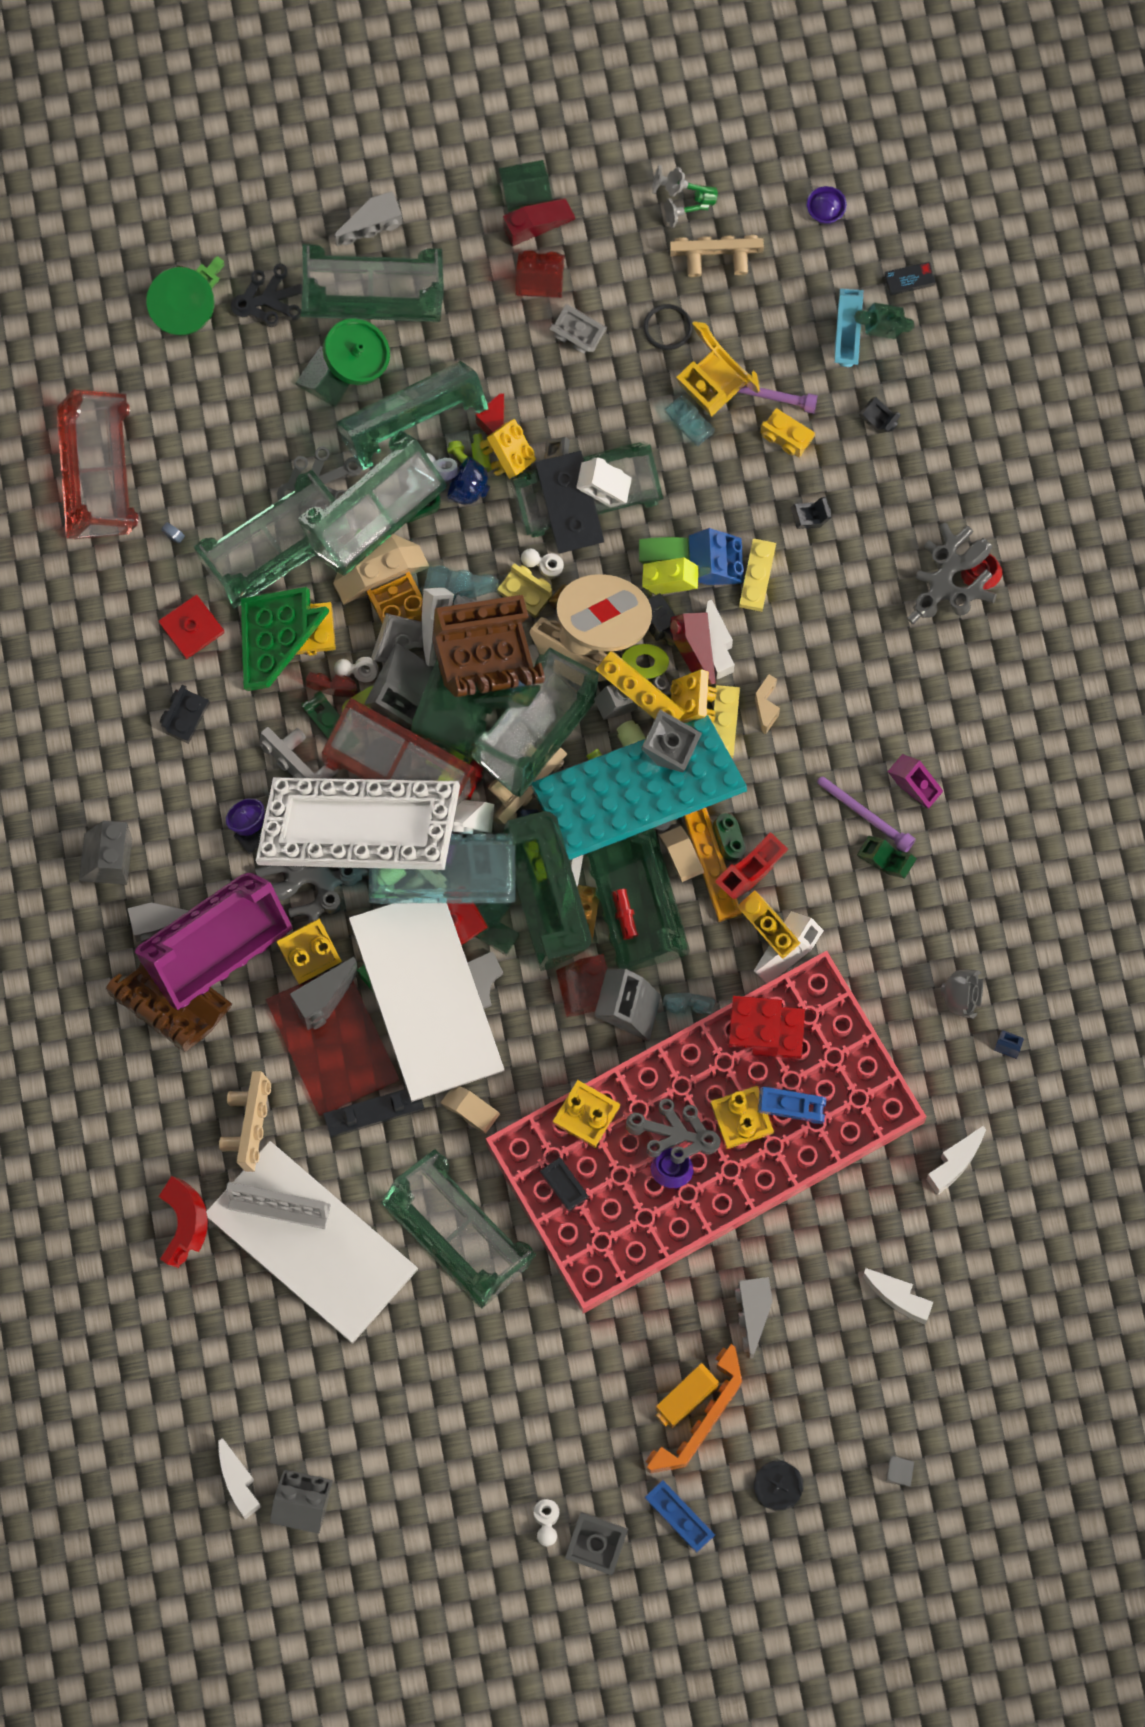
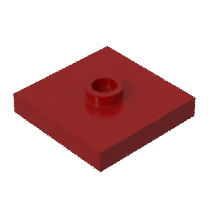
M197 594L158 621L159 625L186 660L225 633L224 629Z
M464 886L459 887L445 897L461 946L488 928Z

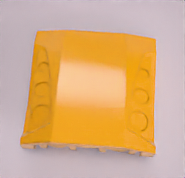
M410 572L379 588L367 590V595L382 624L386 613L422 622L423 597Z

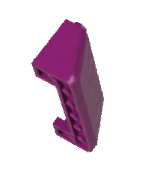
M245 873L144 941L136 948L135 953L171 1007L178 1010L179 1008L186 1007L198 995L206 993L218 981L226 979L229 973L235 969L246 965L249 959L266 951L269 945L286 936L293 927L271 882L253 873Z

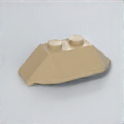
M386 532L346 549L333 585L343 605L367 595V590H374L405 576L407 572H410L411 575L429 568V564L419 545L391 532Z
M541 617L531 628L529 633L544 662L583 684L607 680L595 669L610 651H600L592 655H579L569 651L560 640L561 626L559 621L547 620V618Z

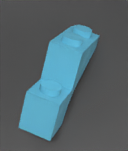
M840 288L835 340V363H839L843 367H851L853 364L858 365L863 290Z

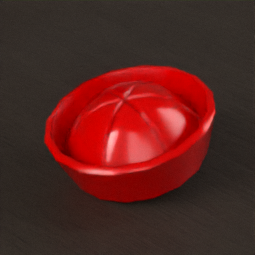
M989 554L976 567L961 570V577L965 584L969 586L985 570H988L992 577L983 586V589L987 590L1000 582L1002 568L997 559Z

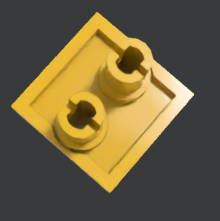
M515 418L490 434L487 440L480 442L481 449L487 447L486 450L482 451L485 455L495 452L499 459L491 463L492 470L498 468V470L494 471L496 476L506 472L510 479L517 476L537 460L532 447L526 441L522 428L517 424Z
M698 670L672 681L670 688L671 700L685 711L679 719L681 722L687 723L705 718L706 715L710 717L712 723L714 722L715 717L711 715H715V711L706 708L707 701L712 702L716 698V694H714L716 688L708 686V671Z
M319 918L276 941L298 984L342 962Z
M577 1080L554 1118L553 1124L596 1148L620 1108V1104Z
M758 1086L735 1092L710 1102L727 1149L774 1133L768 1114L758 1113L760 1095Z

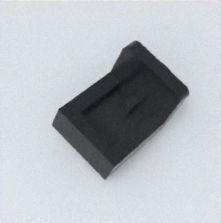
M872 397L859 413V416L879 434L891 432L897 426V420L901 414L899 412H891L877 397Z
M820 497L813 503H797L791 507L796 529L820 528L831 519V509L826 497Z

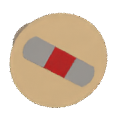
M597 574L576 579L563 589L557 601V616L561 626L560 640L566 649L579 655H592L600 651H618L631 647L644 637L652 620L650 603L638 587L616 576Z

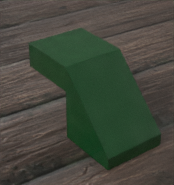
M868 836L857 854L859 858L886 874L904 879L917 860L911 853L895 850L885 839Z

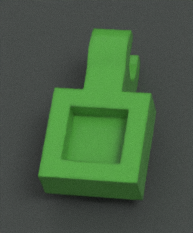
M218 256L207 268L201 264L196 269L198 273L206 278L212 289L219 282L216 274L224 267V261Z

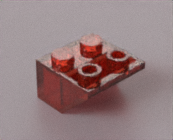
M533 250L518 252L515 295L562 298L565 255L555 251H549L546 254L537 253Z

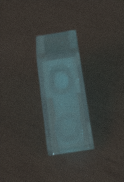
M435 566L428 569L424 589L446 588L454 594V602L456 595L475 598L496 592L499 587V580L487 574L477 576L472 575L471 572L466 570L456 572L444 566Z

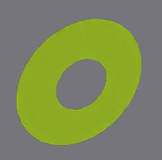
M651 644L632 646L622 656L626 663L646 679L660 676L669 666V658L665 651ZM647 654L654 658L655 663L650 668H641L636 664L637 657Z

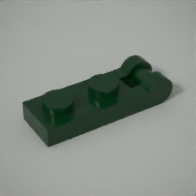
M320 690L314 694V698L310 701L306 700L301 704L305 713L341 757L361 743L360 739ZM321 705L324 710L317 714L314 709Z

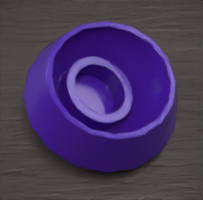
M822 186L810 193L806 206L808 213L815 221L827 225L836 222L844 215L847 202L840 190L830 186Z
M251 798L239 801L228 811L226 825L229 829L242 836L254 834L263 826L265 818L264 805L261 801Z
M669 1148L661 1152L658 1157L653 1158L650 1166L651 1174L660 1185L668 1188H679L691 1180L694 1172L693 1164L689 1157L683 1163H674L670 1157L673 1148ZM680 1153L674 1154L676 1157H682Z

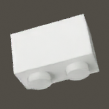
M593 458L581 464L577 489L611 508L627 503L631 477L624 474L621 469L607 464L605 460Z

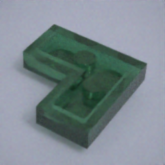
M491 889L478 909L488 928L475 937L507 956L519 938V933L500 922L512 905V901Z

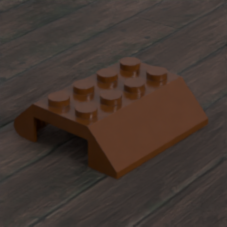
M523 595L434 609L432 641L444 686L454 697L466 696L467 694L473 695L476 691L475 687L482 693H486L488 691L516 688L519 686V681L525 686L544 683L545 675L542 663L533 666L522 623L529 618Z
M140 963L136 971L119 982L122 976L119 973L106 986L108 994L119 1004L126 1007L137 1018L146 1022L157 1033L163 1035L184 1052L210 1034L232 1006L230 1001L210 987L206 993L192 999L186 1007L177 1010L168 1003L142 963Z

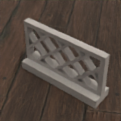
M228 1182L229 1210L320 1229L326 1228L331 1206L329 1203Z

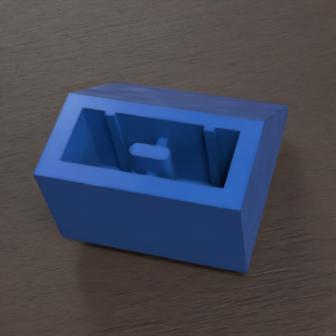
M711 528L689 535L690 561L699 566L698 583L705 585L744 583L742 538Z

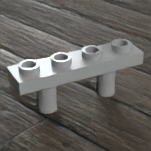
M269 727L261 732L259 742L263 751L271 754L276 759L279 767L284 771L287 770L293 778L331 779L338 773L339 770L332 761H329L314 773L297 757L292 750L306 738L299 728H296L283 740Z

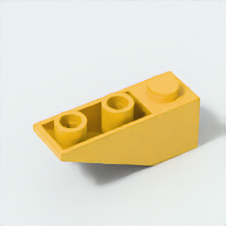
M755 890L737 906L782 959L801 944L778 914Z

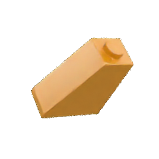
M701 1363L656 1406L658 1413L655 1416L664 1426L669 1425L673 1429L717 1390L718 1380Z

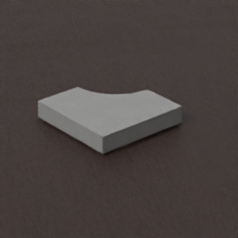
M386 613L371 658L385 663L395 643L400 644L407 650L414 647L423 648L422 622Z
M493 951L468 962L483 1009L492 1006L490 989L495 980L503 975V971Z

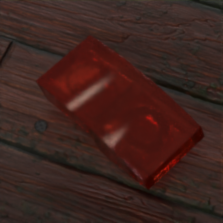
M310 671L306 678L307 687L315 691L320 690L323 694L353 697L358 693L355 681L347 676L340 677L335 675L332 682H330V679L324 674L317 673L316 675Z

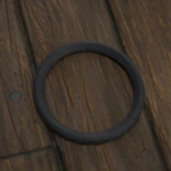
M663 304L653 308L647 314L643 324L647 340L653 346L663 350H674L683 346L689 340L693 330L692 321L688 313L683 308L672 304ZM673 309L685 317L688 324L687 334L677 344L662 345L656 342L649 334V320L659 310Z

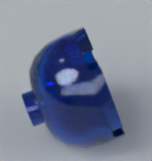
M467 456L460 465L459 469L461 470L453 478L447 493L448 499L462 505H471L480 497L485 498L490 489V485L487 484L488 473L485 467Z

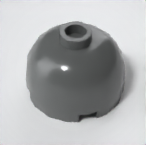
M961 969L955 971L949 976L947 982L942 984L941 997L944 998L950 1012L965 1018L973 1019L977 1016L978 1013L974 1012L975 1006H981L983 996V979H978L981 971Z

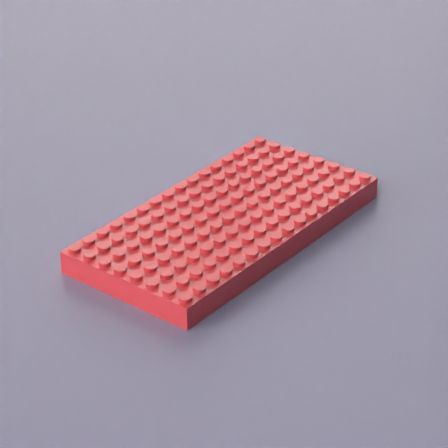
M827 951L743 996L782 1000V1007L805 1009L801 1059L752 1055L753 1048L729 1046L731 1003L585 1083L620 1104V1108L596 1148L553 1124L554 1118L569 1093L486 1138V1146L583 1314L924 1124L926 1120L925 1113ZM758 1086L759 1092L760 1088L769 1087L827 1098L826 1106L823 1107V1114L825 1115L823 1124L768 1114L774 1130L773 1134L729 1149L725 1146L710 1102ZM663 1099L673 1101V1110L687 1131L696 1133L690 1122L685 1121L682 1117L683 1109L687 1105H693L697 1108V1117L705 1129L715 1132L720 1137V1147L716 1152L712 1154L698 1152L689 1157L693 1164L694 1172L691 1180L679 1188H668L655 1181L650 1167L654 1157L649 1156L646 1151L650 1141H661L668 1138V1136L645 1130L640 1135H632L626 1130L627 1118L633 1113H640L648 1121L671 1126L666 1117L659 1112V1103ZM809 1104V1112H813L811 1104ZM668 1105L662 1106L664 1109H670ZM686 1112V1114L689 1116L694 1115L693 1112ZM632 1120L636 1124L640 1123L638 1120ZM705 1139V1140H704V1141L707 1142V1143H711V1142H712L711 1140H708V1139ZM684 1141L671 1148L677 1146L685 1148L693 1143ZM654 1146L650 1148L653 1151L659 1150L657 1147ZM559 1157H561L589 1196V1199L570 1212L566 1210L540 1174L542 1169Z

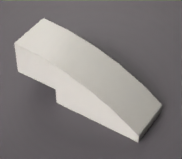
M446 588L424 589L422 637L425 661L428 666L439 665L432 641L434 609L452 606L454 594Z
M710 600L707 601L706 612L708 613L714 673L716 680L734 672L735 664L727 651L732 648L733 640L713 601Z
M984 1126L942 1153L941 1159L944 1164L927 1176V1181L937 1195L948 1188L970 1164L985 1134L986 1129Z
M867 1268L865 1269L863 1279L883 1301L908 1318L924 1325L926 1324L933 1305L932 1301L910 1294L913 1284Z
M222 1438L218 1441L222 1473L235 1505L244 1519H247L261 1508L259 1502L247 1488L254 1480Z

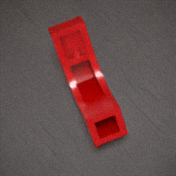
M770 832L748 856L736 865L731 864L715 882L731 898L737 899L763 879L774 868L773 865L789 849Z
M171 1176L158 1197L174 1209L178 1225L174 1238L160 1260L168 1265L179 1268L186 1261L190 1250L199 1252L202 1248L207 1233L208 1219L204 1202L199 1193L184 1180Z

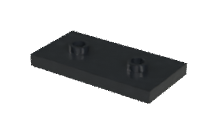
M581 450L535 462L558 554L604 543L594 498L577 489L581 464L584 462Z

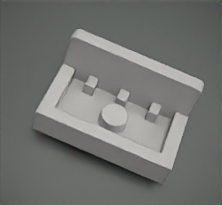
M565 304L556 323L552 324L549 329L555 332L553 336L559 340L566 342L568 339L574 343L573 347L576 350L586 353V351L594 352L607 327L572 306Z

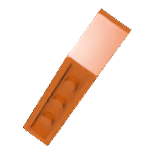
M732 1344L728 1349L723 1347L715 1359L718 1361L716 1369L730 1377L731 1380L726 1379L719 1388L718 1392L721 1395L718 1400L714 1401L712 1399L704 1411L707 1413V1416L703 1422L698 1420L690 1431L693 1434L690 1441L686 1442L684 1440L676 1452L679 1455L678 1458L660 1447L658 1452L655 1450L651 1452L646 1460V1463L649 1464L646 1471L650 1474L686 1467L740 1388L742 1378L736 1348Z

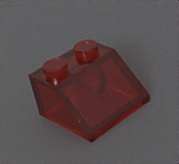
M604 954L578 959L556 970L566 1017L596 1011L607 970Z

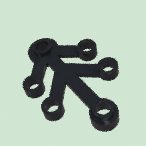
M280 263L274 266V275L263 294L254 297L258 287L265 283L264 272L255 270L251 274L252 281L244 295H238L232 300V312L242 318L251 315L265 322L268 327H275L279 322L277 313L274 311L266 313L257 308L266 305L287 315L290 320L296 321L301 317L299 306H289L279 300L300 294L306 298H313L319 293L318 281L312 277H307L299 285L276 291L282 279H285L288 275L287 267ZM283 269L285 272L278 274L277 270ZM257 275L262 276V279L259 281L254 278ZM308 283H312L314 285L312 288L305 287V285ZM243 302L247 304L244 308L238 306ZM292 310L298 311L296 315L290 314ZM269 317L276 318L273 322L267 320Z

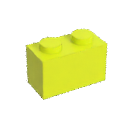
M684 557L643 564L642 587L656 595L659 593L662 595L698 589L699 566Z

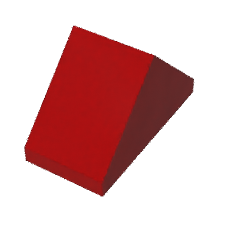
M499 393L475 415L476 424L488 436L504 425V393Z

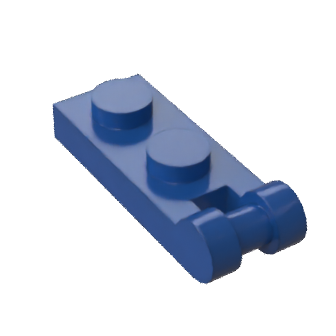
M762 1087L760 1088L758 1113L823 1124L825 1121L823 1107L826 1106L827 1098ZM809 1104L813 1106V1112H809Z

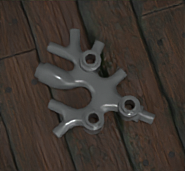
M943 523L939 526L945 544L936 546L930 540L925 543L924 548L932 554L938 571L927 573L919 570L916 579L929 583L930 589L927 593H923L917 598L916 605L913 607L914 611L907 617L908 621L913 625L921 617H933L938 610L937 603L941 600H949L953 612L957 615H966L971 609L970 602L972 600L982 599L992 603L995 602L997 594L983 589L984 584L992 577L988 570H985L968 587H957L952 582V576L957 571L976 567L991 553L992 545L984 538L976 540L964 554L958 555L956 553L957 548L974 532L968 525L958 535H953L948 524Z
M273 865L255 868L256 874L259 877L284 872L287 875L286 880L272 883L279 901L286 900L294 895L305 883H311L316 886L318 895L313 902L288 908L290 918L306 915L308 917L307 924L318 919L324 912L333 915L340 910V898L334 892L338 885L353 886L362 880V877L373 875L372 868L340 867L339 870H334L329 867ZM346 871H352L351 875H345L344 873ZM328 899H333V900H334V902H333V903H330V904L327 903L326 901H327Z

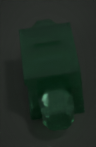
M874 302L867 310H858L854 315L857 323L865 325L866 335L896 339L902 332H910L915 327L914 321L905 317L904 308Z

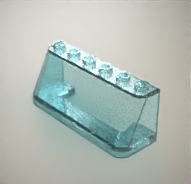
M451 834L444 870L369 868V902L371 903L515 902V838H510V834H496V838H486V834H472L471 838H462L461 834Z

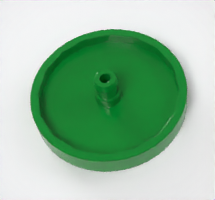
M174 267L163 271L153 280L147 292L146 303L151 319L159 328L173 335L184 336L201 330L209 322L215 307V297L211 285L200 273L186 267Z
M346 319L335 324L326 335L323 343V357L330 371L340 380L353 385H366L377 380L386 370L390 361V348L383 333L373 324L361 319Z

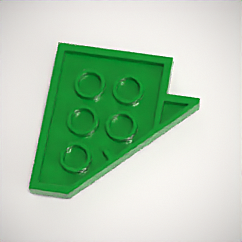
M307 587L241 598L243 686L246 691L269 688L328 615L329 608L326 606L310 609V589Z

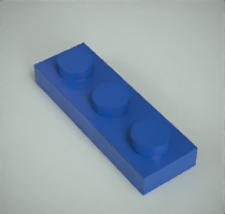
M664 1480L645 1496V1500L696 1553L715 1536Z

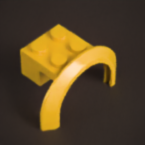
M693 322L694 330L711 352L699 364H696L694 361L691 362L676 377L679 385L711 417L744 385L755 393L760 392L757 373L753 371L752 375H750L739 366L716 341L706 323Z

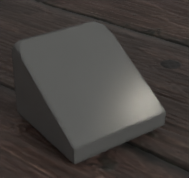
M890 1456L886 1483L911 1487L914 1462Z

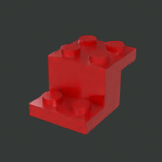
M733 996L729 1046L753 1048L752 1055L801 1059L805 1009L782 1007V1000Z

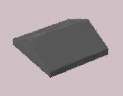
M660 709L641 749L658 766L684 772L702 733Z
M580 1512L565 1559L613 1575L628 1528Z

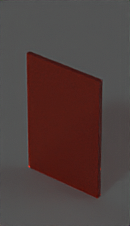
M321 975L265 999L319 1117L324 1115L323 1113L338 1109L399 1081L354 981L330 1017L326 1019V1023L317 1029L312 1027L307 1030L293 1007L290 993Z

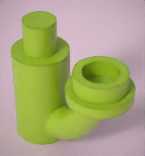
M482 434L473 435L474 443L471 444L473 459H470L463 453L465 447L461 441L448 443L447 452L454 454L465 467L475 470L476 473H486L492 470L489 455H485L482 452L487 447L480 448V442L483 441Z

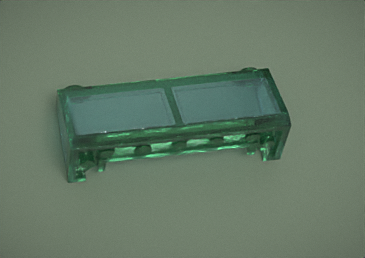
M459 361L336 421V425L341 439L362 470L373 466L371 461L373 454L381 452L378 443L460 403L464 410L473 407L478 414L489 408L478 374L474 369Z

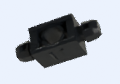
M640 589L647 597L652 610V620L648 630L656 642L664 638L669 646H676L670 628L671 617L676 615L661 593L653 596L648 589Z

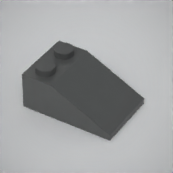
M354 957L290 993L293 1007L307 1030L312 1027L317 1029L326 1023V1019L330 1017L358 975L357 963Z

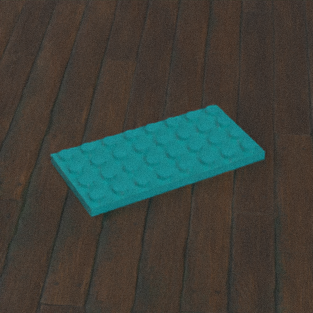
M708 715L705 718L685 723L702 734L684 772L658 766L641 749L645 741L643 739L531 782L532 790L568 860L747 792L745 781Z

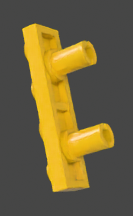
M610 651L595 669L654 719L660 709L678 720L685 713L682 708L613 651Z

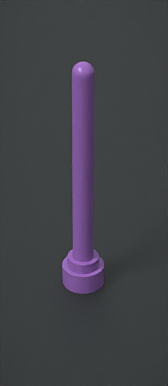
M746 385L738 391L743 394L798 405L800 409H804V412L814 414L818 395L809 393L801 397L760 388V392L755 393Z
M825 777L818 778V785L894 840V844L897 846L896 849L903 852L909 851L916 840L913 836L903 832L900 834Z

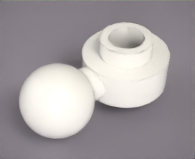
M429 453L422 454L418 458L417 465L421 471L430 472L434 470V475L441 480H451L458 473L457 462L451 458H442L436 461L434 456Z
M526 549L521 555V561L526 567L539 566L540 573L548 579L557 578L564 567L563 560L556 554H547L542 558L535 549ZM554 562L556 567L550 568L548 563Z
M361 657L355 664H352L347 659H340L334 665V672L341 678L354 674L361 682H371L377 675L378 664L370 657ZM364 665L369 666L370 669L367 670V669H365L363 666H364Z
M548 1499L539 1501L534 1508V1518L542 1526L537 1533V1539L543 1546H551L557 1540V1533L552 1528V1525L558 1520L559 1508L554 1501ZM544 1508H549L551 1510V1513L549 1515H544L542 1513V1510Z

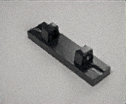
M406 1088L323 1114L330 1137L334 1138L424 1111L425 1108L422 1099L411 1102Z

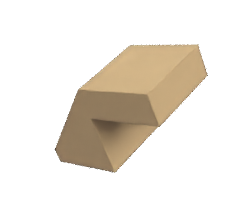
M770 674L764 680L755 696L760 726L764 734H767L779 716L780 711L779 707L767 700L775 689L777 679Z
M682 826L659 835L661 843L670 855L673 868L682 882L704 873L693 845Z
M461 1086L450 1089L440 1102L446 1109L460 1115L470 1126L484 1133H487L500 1115L498 1111Z

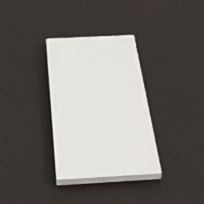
M273 778L256 863L257 865L444 870L460 784L458 781Z
M442 888L350 917L349 922L411 1102L504 1072L497 1046Z
M270 1141L259 1153L260 1157L258 1163H256L255 1172H245L243 1170L233 1183L329 1203L331 1206L326 1228L320 1229L229 1210L230 1198L227 1189L206 1211L207 1218L353 1344L416 1273L418 1268Z

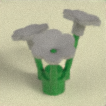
M658 165L652 185V194L656 193L660 185L665 186L666 191H669V195L675 197L682 189L694 190L695 201L700 204L685 208L683 206L676 207L672 199L667 198L666 203H664L666 220L672 228L678 222L677 216H682L686 212L708 210L709 205L714 206L718 197L716 187L688 183L685 180V174L682 173L679 167H675L673 171H670L667 177L662 176V165Z

